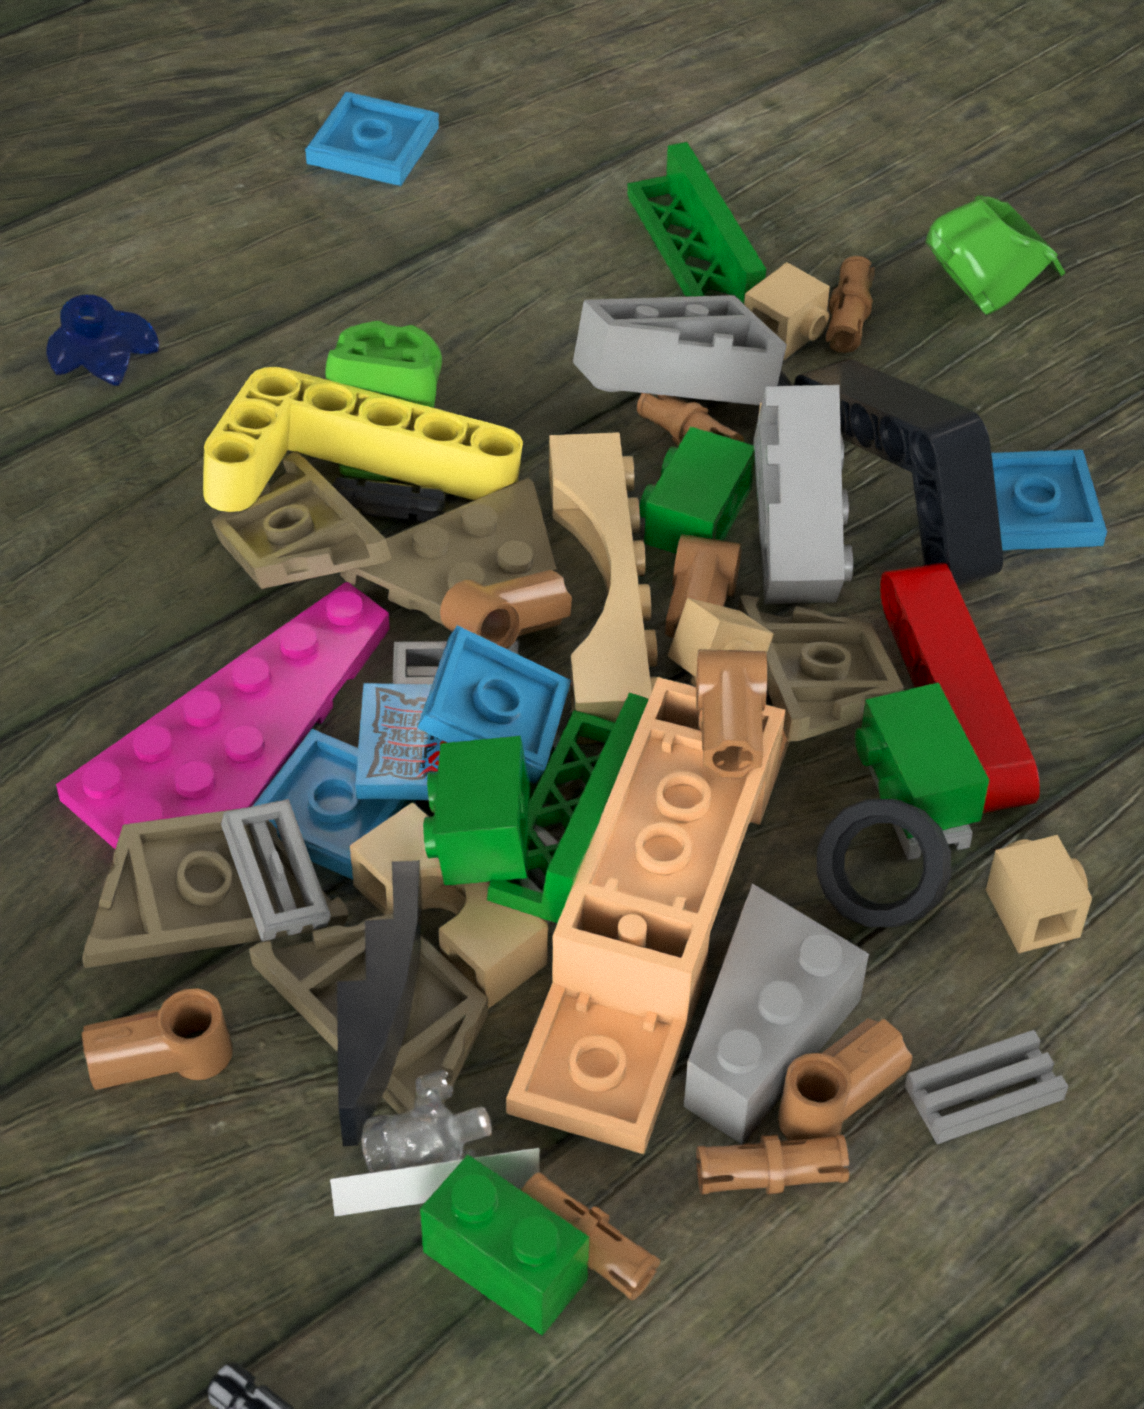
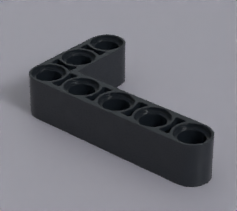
M852 359L800 374L795 378L794 386L839 385L840 430L843 440L912 473L924 565L947 564L958 588L998 574L1002 570L1003 549L991 445L986 426L977 413Z

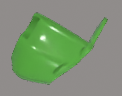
M978 195L974 201L938 217L930 226L925 241L941 267L986 316L1013 300L1048 265L1059 276L1062 277L1066 274L1057 259L1058 254L1008 202L988 196Z
M382 321L362 323L340 333L335 350H329L325 377L330 381L434 408L437 382L442 365L441 351L435 341L423 329L416 326L397 327ZM339 464V471L345 476L379 481L393 479Z

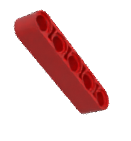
M936 563L885 571L880 579L882 608L914 687L939 682L989 778L983 813L1036 804L1039 799L1040 783L1034 757L949 567L945 563Z

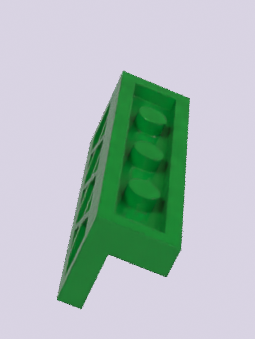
M688 142L668 146L665 176L628 183L627 197L686 297L705 296V293L710 288L725 294L734 295L744 304L745 293L766 278V267ZM670 194L673 202L668 207L649 201L648 198ZM672 224L691 230L692 233L688 238L669 233L666 230ZM689 256L710 262L711 266L706 271L687 265L685 262Z
M629 692L616 722L577 710L573 711L529 804L528 849L530 851H528V871L540 867L545 875L543 893L510 883L511 880L492 879L488 886L487 901L558 924L649 698ZM579 736L605 743L601 754L586 758L577 745ZM581 778L586 785L581 797L566 801L556 785ZM561 822L566 829L561 841L544 846L534 830L535 826L545 827Z

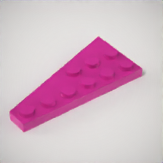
M346 581L57 783L60 801L114 849H116L124 824L252 807L307 736L316 722L323 723L333 709V698L345 681L356 677L390 629L389 613Z

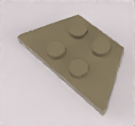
M298 451L289 454L282 460L286 473L270 487L267 483L251 507L236 512L222 511L211 521L218 540L261 589L385 563L392 559L386 539Z
M528 477L387 538L386 542L392 556L391 560L385 563L340 572V576L353 585H356L361 578H365L389 589V601L409 610L422 611L431 620L443 624L440 615L442 600L456 583L463 580H474L483 586H489L547 570L556 572V565L535 485Z
M740 595L738 610L774 633L767 651V691L773 706L785 710L783 730L788 742L801 741L863 720L865 699L903 691L904 687L872 623L846 617H832L820 611L798 606L793 611L792 619L759 612L760 598Z
M233 810L124 824L122 826L111 868L106 877L94 922L84 947L82 958L84 968L261 941L221 826L224 812ZM267 820L266 823L284 868V874L297 909L306 907L283 842L279 839L275 826ZM249 824L244 825L274 913H280ZM323 892L331 917L327 927L319 929L337 925L345 926L349 916L347 906L339 897L331 901ZM311 924L303 926L301 933L293 935L311 933L315 930ZM287 931L277 932L275 938L288 936Z
M393 913L365 920L393 919ZM365 920L353 927L337 925L312 931L313 941L273 950L269 940L257 943L249 949L251 964L338 1052L337 982L366 980ZM421 935L420 964L409 1023L389 1083L382 1097L424 1138L432 1131L488 1015V998Z

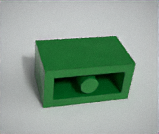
M690 426L679 447L671 446L668 449L662 464L661 477L657 484L649 483L643 492L639 511L640 517L645 519L644 544L676 554L682 534L724 540L752 489L755 463L754 445Z
M939 682L865 699L862 727L855 730V744L862 764L866 767L872 766L879 780L880 799L900 800L924 810L942 828V831L981 821L989 778ZM902 828L907 839L913 838L906 829Z
M521 736L440 743L438 771L428 772L427 776L429 805L431 811L435 812V815L424 818L423 835L428 859H439L445 886L490 882L492 879L512 880L527 878L531 786Z
M468 1154L420 1208L423 1252L542 1336L588 1280L589 1236Z

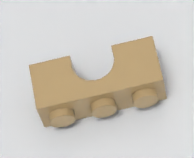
M412 802L350 845L353 885L384 915L392 914V862L420 860L422 910L441 908L456 914L454 918L439 928L440 953L488 998L489 1009L547 965L548 923L545 919L487 901L490 882L445 886L439 859H428L426 855L423 822L424 818L428 816Z

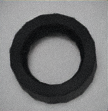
M866 799L844 808L826 826L817 848V877L826 899L843 917L866 927H901L923 918L941 901L951 878V850L942 828L924 810L895 799ZM876 823H893L906 829L918 841L923 854V873L917 887L906 898L893 903H875L862 897L850 885L845 872V854L851 840L862 829Z

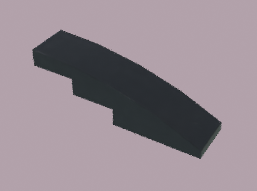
M420 860L392 862L393 919L365 920L366 980L337 982L338 1109L343 1146H358L389 1083L409 1023L420 964L422 920Z

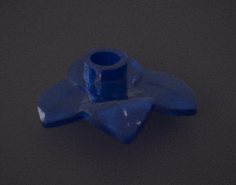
M85 294L71 298L62 307L60 312L61 327L48 339L46 355L56 375L66 374L83 365L96 377L111 385L119 386L127 372L131 353L150 354L158 352L159 340L154 328L138 314L114 310L107 300L96 295ZM89 316L94 317V319L86 320L81 317Z

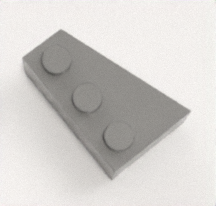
M734 295L584 300L573 363L593 386L603 391H629L760 405L763 400L765 387L778 385L787 344Z
M839 385L766 386L753 439L764 604L836 603L844 581H851L853 576L851 545H844L843 525L848 523L849 503L847 490L842 489L844 441L840 430Z
M752 884L688 1059L684 1107L738 1143L744 1144L782 1097L789 1065L802 1055L818 1053L860 1002L869 954Z

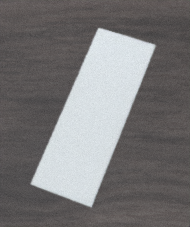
M534 1148L474 1157V1159L519 1189L534 1174L539 1172L540 1149ZM463 1159L330 1179L335 1216L425 1203Z

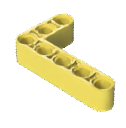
M265 367L256 370L249 376L205 442L203 496L211 507L220 511L236 512L251 507L256 502L286 452L290 450L415 485L438 488L445 493L475 501L518 482L523 441L515 431L503 426L285 368Z

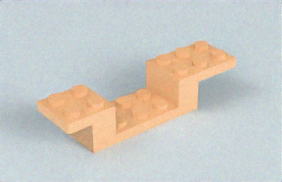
M657 678L600 822L553 933L552 985L506 1097V1114L637 1153H645L705 983L709 938L714 920L749 822L761 824L789 745L783 730L784 709L765 705V710L762 711V767L747 772L743 778L719 777L715 770L703 766L702 710L696 708V687Z

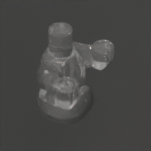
M438 1070L417 1077V1095L412 1110L396 1115L386 1114L371 1117L365 1122L362 1128L361 1142L369 1172L375 1173L461 1160L467 1154L473 1158L477 1155L474 1150L463 1151L464 1143L491 1134V1122L487 1111L480 1106L454 1115L441 1101L453 1095L452 1085H447L445 1078L448 1077V1073L445 1070Z

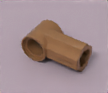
M685 534L680 536L673 572L674 591L666 617L665 635L674 638L687 598L723 607L726 606L727 597H733L736 589L742 551L741 543Z
M552 570L489 586H483L474 580H463L456 583L446 593L442 600L440 615L445 627L452 632L456 625L508 649L518 636L560 625L563 618L570 617L572 597L567 592L563 577Z
M698 649L696 708L702 710L703 766L715 770L719 777L743 778L747 772L762 767V711L765 710L767 693L766 651Z
M198 988L184 989L174 993L164 1001L159 1010L84 1026V1032H82L84 1054L90 1080L95 1090L178 1072L182 1077L191 1080H206L218 1075L227 1067L233 1051V1044L218 999L210 992ZM196 1031H205L202 1035L195 1038H186L189 1034Z
M868 1018L824 1052L805 1054L796 1058L787 1069L778 1115L779 1127L788 1140H801L839 1135L844 1120L909 1071L912 1055L903 1042L902 1034L884 1018L881 1021H873Z

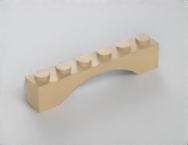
M619 432L549 435V484L553 519L571 532L591 554L603 576L608 595L604 610L589 636L571 654V712L573 713L574 710L616 722L629 692L650 698L658 678L650 677L649 667L657 666L655 629L644 630L643 621L651 620L649 584H638V576H645L644 541L633 540L632 533H639L640 531L638 497H627V491H634L633 456H622ZM579 736L577 744L602 743L583 736Z

